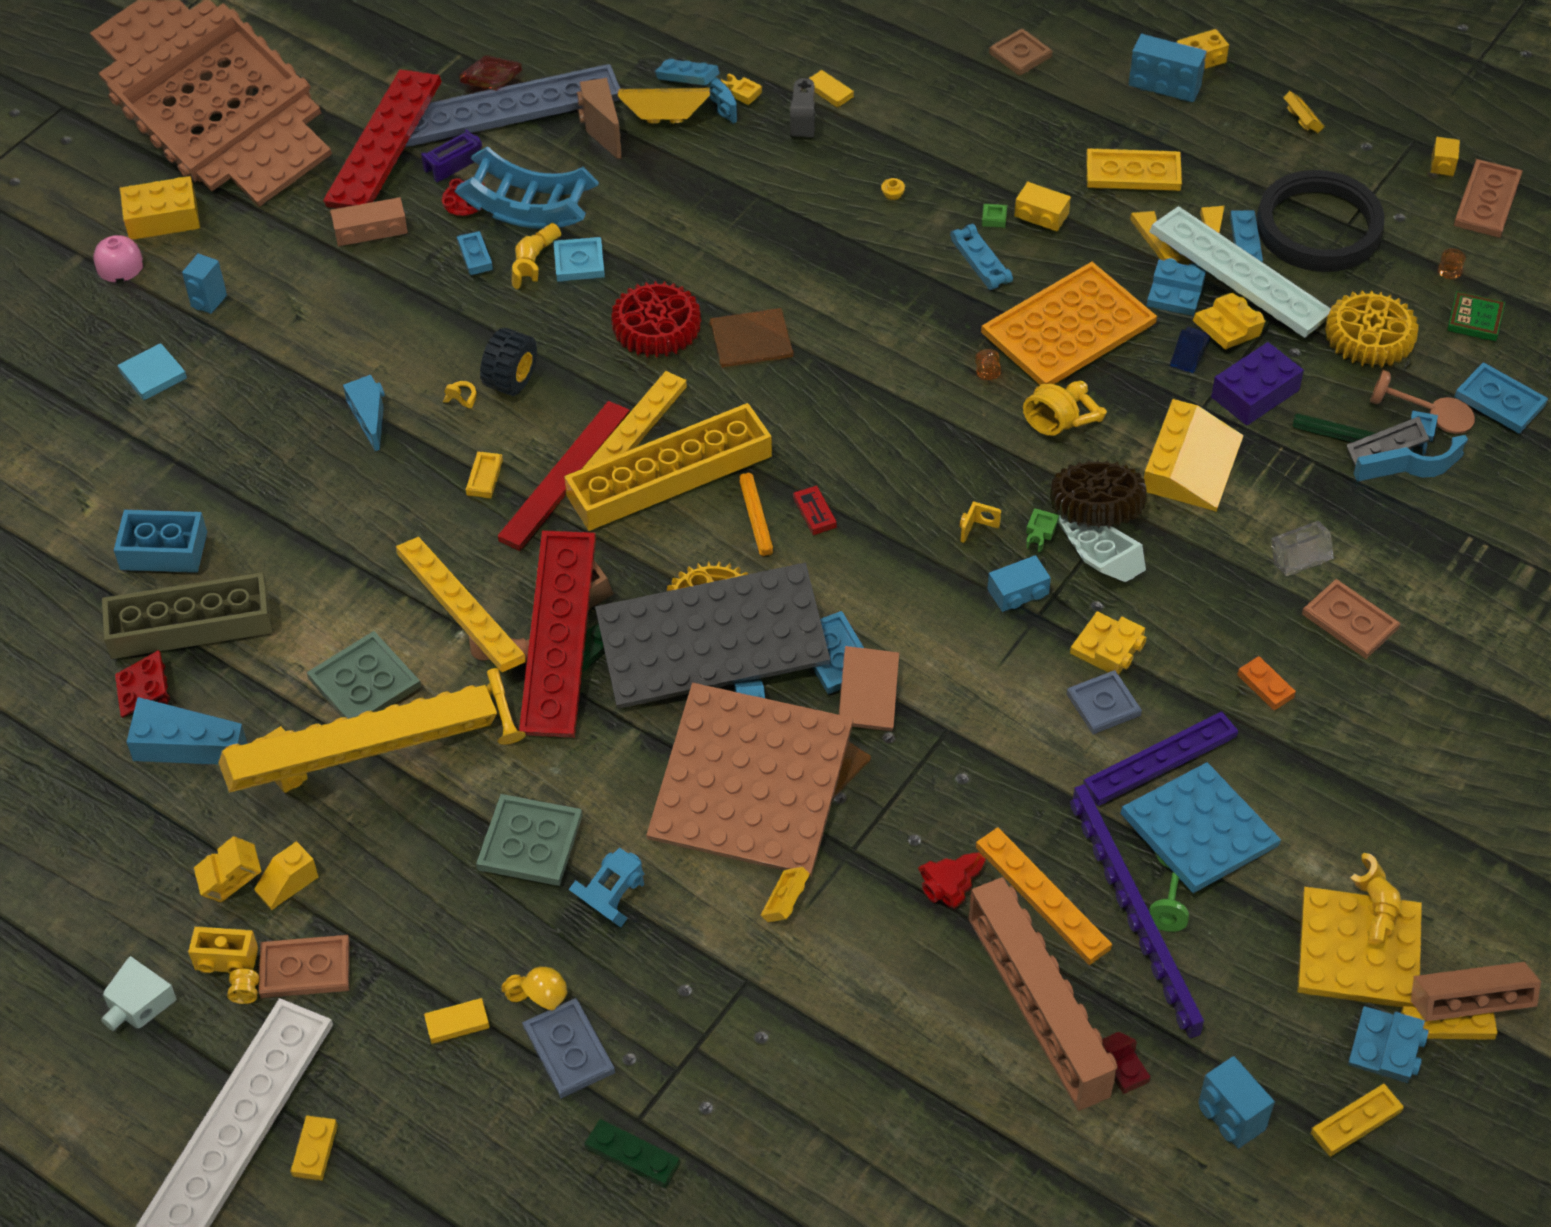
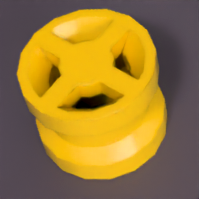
M250 969L232 971L229 975L231 987L228 989V999L238 1004H249L256 1001L258 992L255 986L259 983L258 973Z

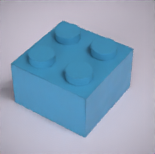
M1233 1056L1205 1075L1198 1104L1202 1113L1218 1125L1222 1136L1228 1142L1232 1141L1239 1149L1267 1129L1275 1101Z

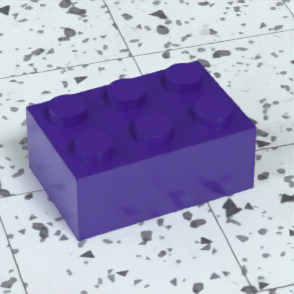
M1267 342L1215 376L1211 398L1248 426L1298 392L1304 370Z

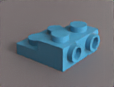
M1171 258L1165 261L1159 260L1147 300V306L1194 316L1204 285L1206 270L1197 266L1196 263L1184 265Z
M1364 1006L1348 1065L1408 1083L1411 1074L1417 1076L1422 1058L1416 1057L1418 1046L1424 1047L1426 1044L1429 1030L1423 1028L1425 1020L1395 1012L1393 1015Z

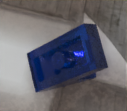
M1191 327L1182 330L1170 366L1194 373L1211 336L1204 331Z

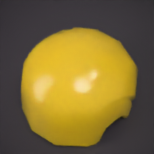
M545 966L536 967L527 974L521 983L525 994L535 1003L548 1010H555L567 995L565 980L553 968Z

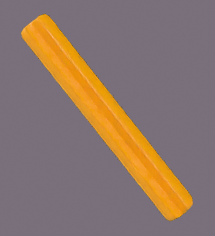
M749 472L746 474L742 473L739 477L759 554L763 557L766 555L770 556L773 553V545L754 477Z

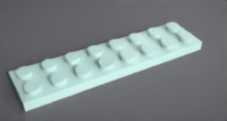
M1178 206L1152 224L1149 232L1158 237L1159 240L1167 243L1177 250L1178 253L1192 260L1197 266L1214 275L1218 280L1233 288L1237 293L1243 295L1256 306L1261 307L1274 316L1275 319L1283 322L1303 337L1308 336L1327 320L1330 312L1328 306Z

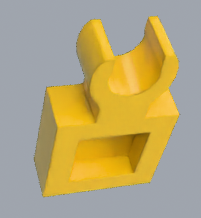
M727 74V82L721 80L735 99L747 105L752 103L762 93L761 85L745 77L739 81L734 75Z

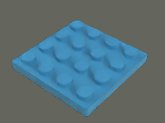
M1208 762L1122 806L1120 812L1192 893L1277 848L1281 841Z

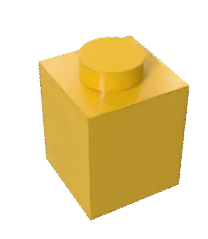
M1436 137L1430 173L1454 176L1459 158L1460 140Z

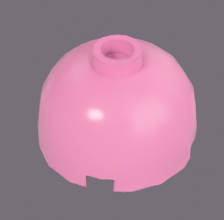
M123 235L110 236L100 241L96 246L93 256L97 274L103 280L109 282H116V279L123 278L124 281L130 280L138 275L143 268V258L140 249L129 237Z

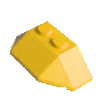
M710 88L618 90V97L640 119H647V123H660V119H669L670 123H682L683 119H688L710 96Z

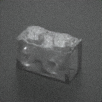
M1319 521L1271 538L1274 564L1285 576L1297 574L1302 570L1334 559L1331 532Z

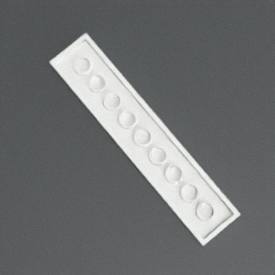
M279 998L136 1227H210L333 1026L331 1019Z

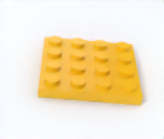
M1304 887L1297 993L1401 1008L1403 1006H1414L1411 1002L1414 976L1420 975L1422 903L1401 900V911L1393 921L1392 934L1384 936L1383 941L1379 944H1370L1367 941L1372 919L1375 916L1372 907L1373 901L1369 895Z

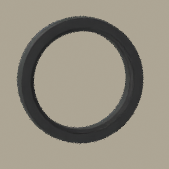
M1324 170L1299 171L1276 180L1263 194L1257 212L1258 234L1267 249L1276 257L1292 266L1316 272L1342 271L1363 263L1376 251L1384 230V211L1376 195L1364 184L1349 176ZM1305 192L1328 193L1341 197L1355 205L1366 218L1368 231L1358 242L1344 248L1333 250L1310 248L1286 237L1275 224L1273 211L1280 202L1296 194Z

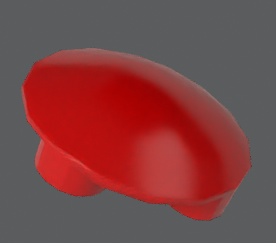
M461 179L450 181V187L442 195V204L444 209L451 214L467 216L479 210L455 193L457 186L465 182Z

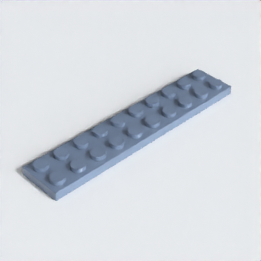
M607 64L429 103L405 147L464 134L466 129L471 133L581 109L582 105H578L577 92H580V82L607 78L613 101L621 100L618 97L620 87L611 65Z

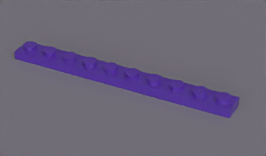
M1086 785L1074 787L1073 799L1070 801L1071 809L1075 816L1079 815L1082 821L1081 826L1084 836L1087 839L1090 838L1093 844L1094 856L1097 861L1102 862L1106 880L1109 884H1113L1116 890L1117 902L1121 908H1125L1128 914V924L1133 932L1136 931L1140 938L1139 944L1142 953L1145 956L1148 955L1152 962L1151 968L1154 977L1157 980L1160 979L1163 984L1165 999L1169 1005H1173L1179 1027L1182 1030L1185 1029L1189 1039L1200 1036L1204 1020Z

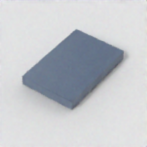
M577 998L559 1005L555 1010H548L522 1022L523 1028L560 1098L615 1073L612 1062Z

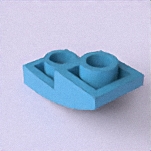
M715 77L708 83V88H710V96L708 98L717 103L718 113L722 117L735 123L737 121L736 101L726 85Z

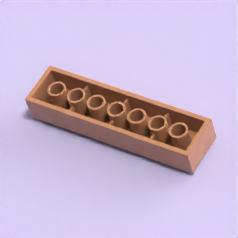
M1003 877L971 889L969 921L1077 1110L1080 1111L1111 1098L1115 1072L1117 1070L1116 1061L1113 1055L1106 1053L1102 1046L1103 1042L1099 1031L1096 1028L1092 1029L1089 1024L1084 1006L1081 1003L1078 1004L1073 997L1074 992L1070 982L1067 979L1063 980L1060 975L1058 962L1054 956H1049L1046 951L1042 935L1033 929L1028 911L1020 907L1015 889L1012 886H1008Z

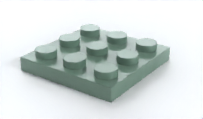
M375 631L307 672L311 683L342 717H347V719L357 717L366 711L377 712L384 710L421 688L420 680Z
M500 794L476 863L477 870L560 886L583 816L582 809Z

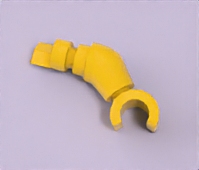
M551 223L535 233V235L524 237L516 245V261L512 266L511 278L512 286L515 289L520 288L523 276H529L532 281L538 282V266L535 264V260L543 248L549 246L555 239L561 236V231L556 224Z
M1363 853L1361 859L1369 872L1364 876L1354 874L1350 878L1359 890L1368 892L1373 901L1372 907L1375 917L1372 919L1367 942L1379 944L1383 941L1384 936L1392 934L1393 921L1401 911L1402 901L1400 892L1386 880V874L1376 858L1371 854Z

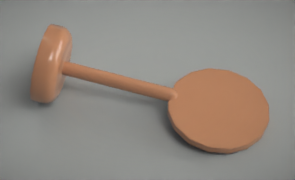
M1382 370L1373 390L1370 403L1379 404L1385 393L1430 409V414L1438 415L1436 425L1446 432L1462 434L1472 428L1475 416L1472 409L1466 403L1447 397L1440 398L1432 404L1389 388L1391 374L1386 370Z

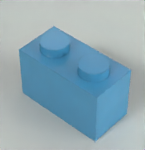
M197 254L183 270L182 275L191 307L212 314L227 296L219 261Z
M1035 555L990 572L987 589L1003 612L1011 608H1018L1024 603L1039 600L1048 595L1051 577Z

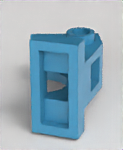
M619 848L614 853H609L605 856L601 863L602 867L587 888L575 880L569 890L615 924L622 927L627 917L617 910L619 900L629 887L635 889L638 885L643 887L644 872L642 871V862L635 854L631 852L628 854ZM616 873L620 876V879L610 891L603 885L612 874Z

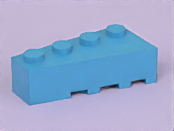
M140 697L137 698L127 738V745L133 761L218 764L222 750L232 744H247L241 723Z

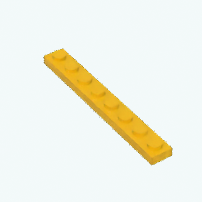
M420 537L396 546L397 555L501 672L525 662V654Z

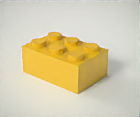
M191 176L120 188L123 219L128 237L131 240L200 229L196 196Z

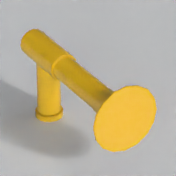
M490 669L487 671L490 683L486 688L489 695L493 694L496 700L503 726V735L499 738L498 743L501 745L513 744L525 738L526 734L518 731L514 726L499 669Z

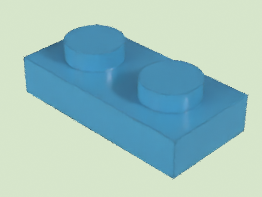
M480 231L457 236L458 246L470 275L493 270L492 261Z

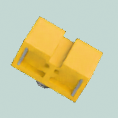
M235 836L217 849L218 854L208 855L194 867L201 896L222 903L262 872L255 845Z

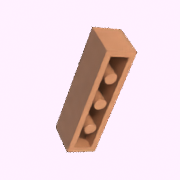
M1525 962L1414 976L1411 1002L1425 1021L1537 1007L1541 981Z

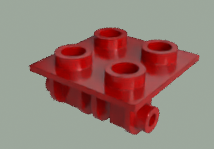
M159 650L115 674L120 715L122 718L134 712L138 697L168 705L170 696L166 691L168 683L167 677L164 675L165 664L162 662Z

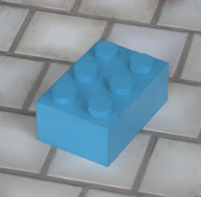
M1141 34L1132 53L1129 86L1194 102L1202 84L1207 50Z
M124 510L114 547V553L120 570L198 572L207 536L202 512Z

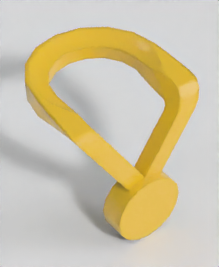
M468 381L448 384L444 390L446 396L443 402L449 403L453 398L462 406L472 408L477 397L475 386ZM461 386L471 390V395L467 401L460 396L462 391L459 387Z

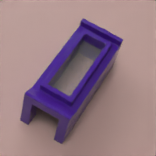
M466 129L464 134L428 153H421L423 169L426 173L433 169L434 181L438 183L475 163L471 157L481 150L482 142L478 136H474Z

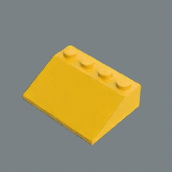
M1172 399L1145 470L1144 479L1147 493L1217 512L1243 435L1198 405Z

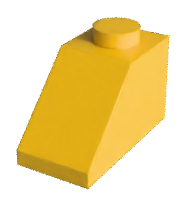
M296 841L272 858L254 888L255 892L273 910L319 878L314 859Z

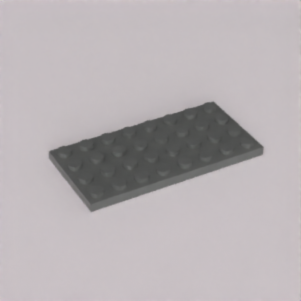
M806 562L595 606L617 709L689 694L692 683L718 688L830 664V656Z

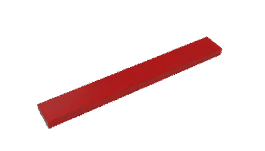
M608 401L499 533L498 541L521 551L565 497L564 476L583 469L585 464L627 417L630 410Z

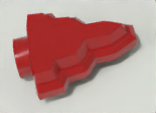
M980 852L964 854L956 860L945 858L937 863L930 860L919 866L918 870L925 881L922 883L925 895L933 903L941 900L949 908H957L965 901L964 894L971 889V880L980 874L986 858Z

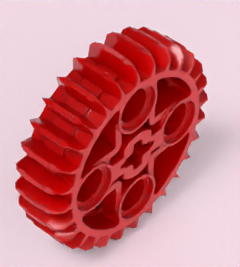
M655 280L654 284L648 285L645 282V285L642 287L636 284L635 290L628 288L627 294L621 293L620 299H616L615 305L612 306L611 323L616 340L621 342L622 347L628 346L629 352L636 350L637 355L643 352L646 354V357L650 354H655L657 358L659 354L663 353L667 357L668 352L671 351L677 354L678 348L685 350L686 344L692 345V339H696L697 333L700 332L701 313L696 297L691 296L690 291L684 292L683 286L676 288L675 283L669 286L666 281L663 284H657Z

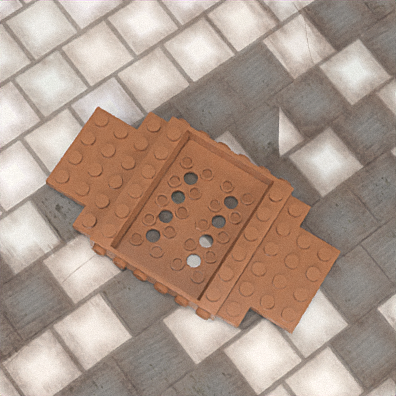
M137 0L90 32L92 39L115 61L99 72L100 78L107 84L110 92L108 97L115 106L119 105L129 120L133 119L136 122L135 124L142 134L147 133L150 136L151 142L157 149L161 147L164 150L163 153L171 163L175 162L178 165L177 167L183 176H191L194 182L202 181L211 191L231 179L260 207L332 155L331 149L306 125L321 114L320 107L311 99L309 83L305 78H299L294 68L289 63L285 64L276 50H271L264 38L256 36L252 27L247 22L243 23L238 13L234 9L230 10L224 3L217 7L211 0H204L189 10L180 0ZM223 60L231 62L227 68H220L218 64ZM204 73H211L213 75L209 81H202L200 79ZM188 85L195 88L190 94L182 92V89ZM249 88H257L259 90L255 96H248L246 94ZM173 98L176 100V103L171 107L165 106L164 101L166 99ZM234 100L241 103L236 109L228 107V104ZM219 113L222 115V119L215 122L210 120V116ZM196 126L204 128V131L199 135L191 133L192 129Z

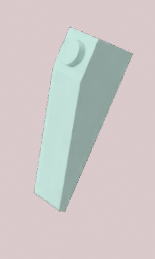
M1059 515V525L1083 561L1091 567L1124 582L1133 579L1146 570L1141 543L1112 526L1110 528L1100 526L1099 529L1097 526H1090L1088 528L1084 524L1078 526L1077 522L1070 524L1068 519L1063 520Z

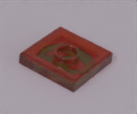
M485 55L459 75L460 83L497 91L523 71L522 64Z

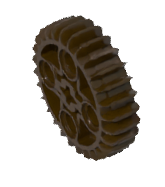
M1087 460L1083 464L1077 462L1076 466L1070 464L1068 469L1062 468L1061 472L1056 473L1055 478L1052 479L1050 489L1052 508L1057 515L1061 516V519H1068L1070 524L1077 522L1078 526L1084 524L1088 528L1090 526H1097L1098 529L1100 526L1110 528L1113 524L1119 527L1121 522L1127 524L1130 519H1136L1137 515H1140L1145 508L1147 496L1145 479L1141 477L1139 472L1136 473L1134 468L1128 469L1126 464L1120 466L1118 462L1113 464L1109 463L1108 460L1106 462H1099V460L1097 462H1090Z

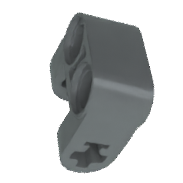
M808 78L798 79L794 84L790 109L791 137L814 138L815 85Z

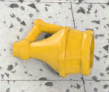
M1074 381L1066 389L1054 384H1041L1036 387L1033 395L1026 398L1023 404V413L1028 423L1035 430L1045 435H1058L1064 429L1083 426L1095 421L1102 422L1107 410L1099 407L1086 394L1088 387L1083 381ZM1081 401L1090 413L1079 416L1077 402Z

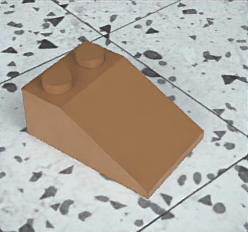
M607 78L580 82V92H577L578 105H582V109H578L580 123H584L587 133L617 159L622 158L619 122Z

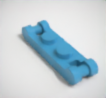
M974 224L965 226L963 230L956 229L950 232L954 245L989 290L998 288L999 284L1003 283L1006 285L1013 282L1011 271L1002 265L978 234Z

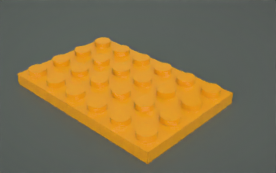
M1090 262L985 323L981 327V333L1039 385L1056 384L1156 324L1157 316L1095 263Z

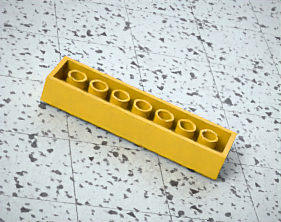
M746 403L564 476L566 495L582 522L590 531L772 457V436L749 403Z

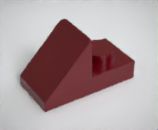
M1119 1031L1102 1039V1046L1106 1053H1111L1116 1061L1117 1070L1114 1081L1123 1095L1150 1082L1149 1073L1135 1053L1137 1045L1135 1039Z

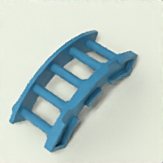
M487 146L472 155L471 159L479 165V168L474 177L457 186L455 193L476 209L480 210L483 208L493 213L492 217L517 226L543 229L551 223L558 225V227H565L583 220L586 213L577 205L583 191L598 186L599 182L584 167L559 174L530 171L508 162ZM487 172L502 180L496 193L481 184ZM510 185L526 190L521 202L505 197ZM536 192L551 194L547 204H531ZM571 194L570 198L558 202L561 195Z

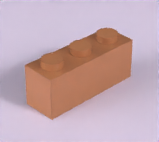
M400 197L330 210L338 246L408 234Z

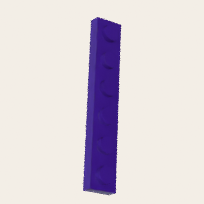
M1219 712L1084 779L1083 785H1086L1092 799L1100 806L1236 738L1238 730L1223 712Z

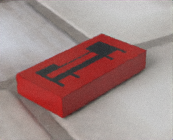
M817 485L793 493V499L812 535L837 528V522Z

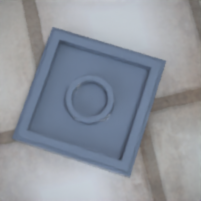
M1115 670L1067 688V696L1092 734L1141 716V708Z

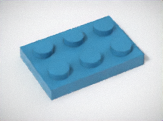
M1484 362L1455 393V398L1519 434L1546 406L1548 401L1547 397Z
M842 611L820 619L830 656V664L812 668L827 694L841 690L845 646L864 648Z

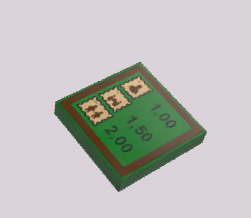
M1456 291L1447 331L1496 341L1505 302Z

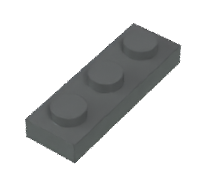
M1416 417L1347 444L1346 448L1355 467L1358 457L1405 447L1411 449L1428 442L1429 437L1420 417Z

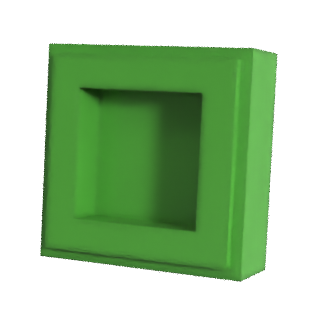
M984 204L982 226L1005 228L1007 205Z

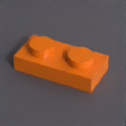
M1260 656L1238 670L1237 675L1274 711L1295 697L1296 691Z

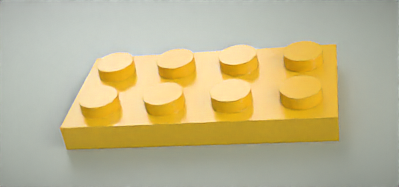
M1087 149V188L1181 191L1180 152Z

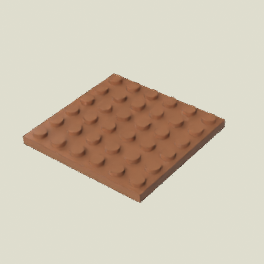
M692 683L647 831V839L783 871L803 866L810 873L809 877H812L854 723L853 718Z

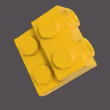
M1234 293L1215 299L1213 307L1195 313L1193 322L1224 349L1259 337L1265 324L1262 313L1252 310L1243 297H1238Z
M1097 611L1071 646L1070 654L1108 673L1115 670L1119 675L1123 668L1126 670L1129 668L1136 650L1141 651L1147 640V637L1144 636L1145 627L1122 616L1119 621H1116Z

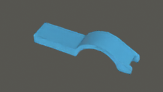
M1466 435L1452 437V446L1449 451L1435 457L1421 456L1412 452L1407 447L1358 457L1354 476L1357 482L1405 471L1419 477H1435L1445 473L1463 457V448L1468 439Z

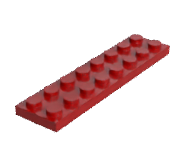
M399 69L323 200L326 207L339 209L374 202L442 82L440 75Z
M542 531L519 731L524 732L528 736L575 738L596 545L595 533Z

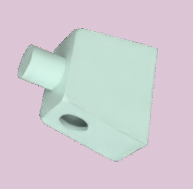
M130 956L103 993V997L110 1010L101 1018V1021L112 1031L124 1020L135 1028H141L173 1004L177 998L171 984Z

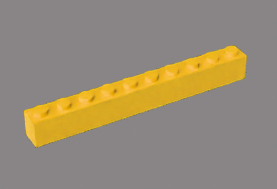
M470 685L458 692H442L434 698L426 700L425 698H418L410 704L401 706L394 704L384 710L377 712L366 711L357 717L349 719L341 717L329 724H313L305 730L297 732L289 730L277 737L269 739L261 737L245 745L232 744L222 750L218 764L230 793L491 726L497 711L486 685L478 687Z

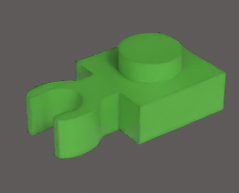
M1034 508L1026 529V534H1029L1026 541L1027 549H1029L1031 543H1038V552L1042 551L1044 539L1051 540L1059 522V515Z

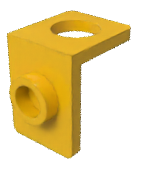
M973 501L968 513H963L959 525L961 528L960 542L965 543L974 522L999 528L1001 510ZM981 512H989L995 519H986L982 516Z

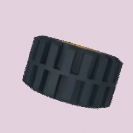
M506 327L496 331L489 340L482 356L480 366L482 384L511 396L519 394L527 385L535 368L537 359V343L535 339Z

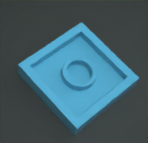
M601 237L554 241L557 281L605 277Z
M161 343L118 365L119 372L143 401L187 378L184 369Z

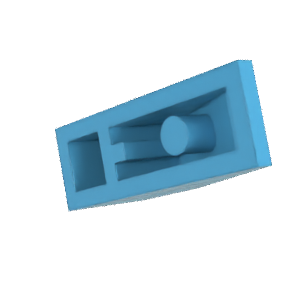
M368 375L344 384L343 388L347 404L374 451L380 450L384 408L382 397L385 394L380 382L375 383L373 377Z

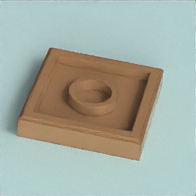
M1020 29L989 47V54L1020 76L1051 58L1052 50L1024 29Z

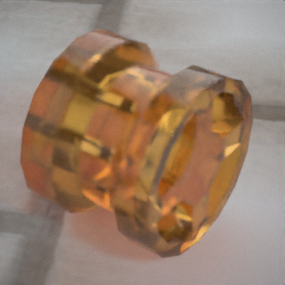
M1454 248L1445 250L1442 253L1441 262L1438 267L1440 275L1448 279L1459 278L1466 260L1465 254Z
M984 349L976 354V373L979 378L992 380L1001 374L1000 356L997 351Z

